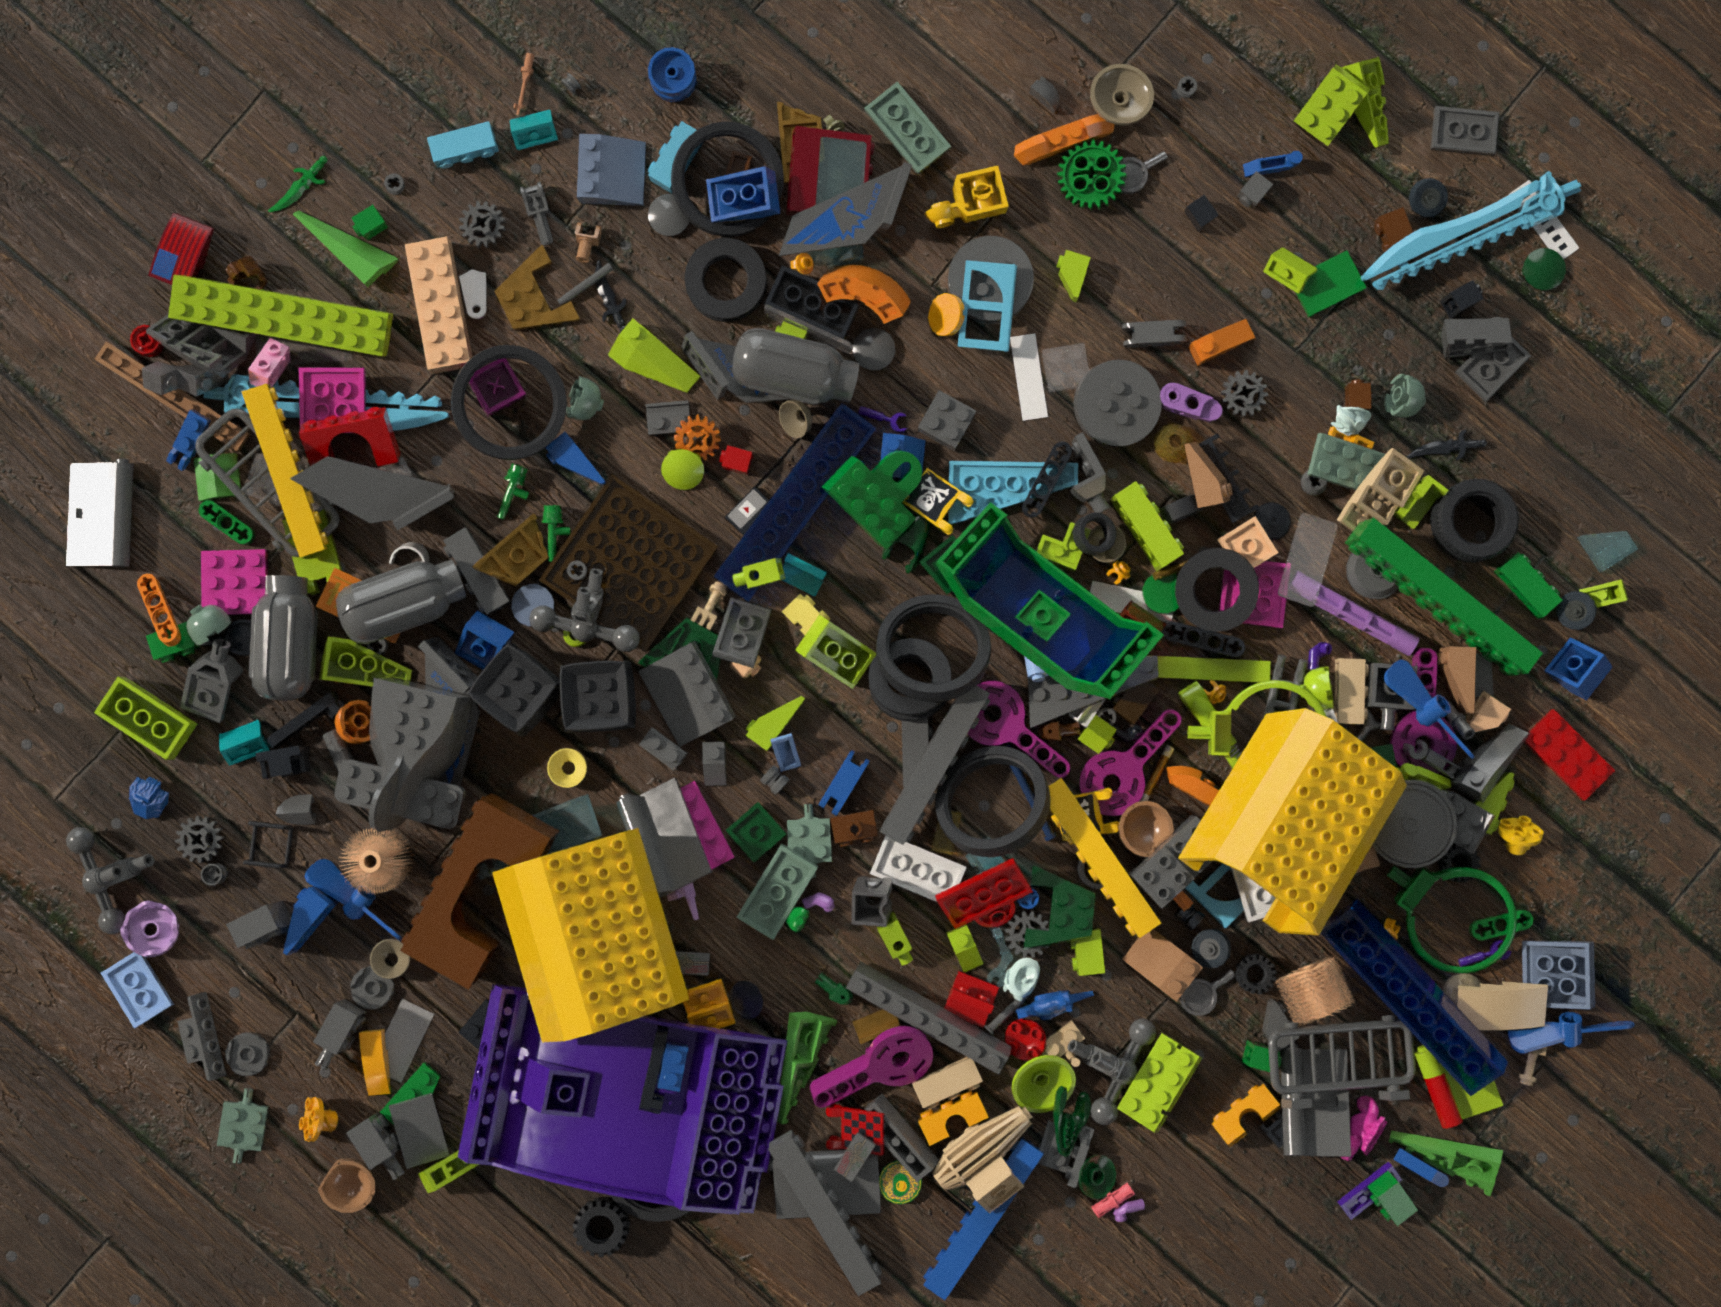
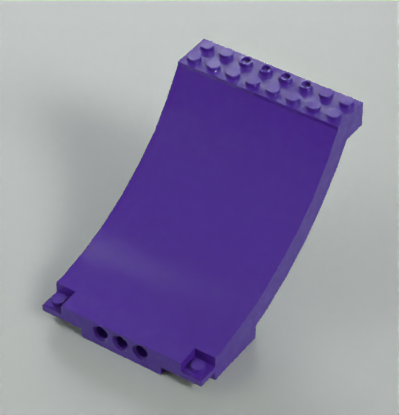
M493 984L458 1158L469 1164L492 1165L549 1182L617 1197L675 1206L684 1211L737 1215L740 1212L754 1213L762 1172L767 1173L771 1154L769 1142L773 1141L781 1103L784 1086L779 1084L787 1040L643 1016L568 1041L542 1042L527 989ZM658 1025L669 1027L666 1040L688 1044L680 1092L658 1088L659 1069L654 1093L665 1095L660 1114L638 1110Z

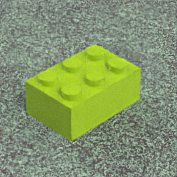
M1336 64L1300 111L1294 122L1329 146L1371 89Z
M820 614L795 650L851 689L855 687L876 656V652Z

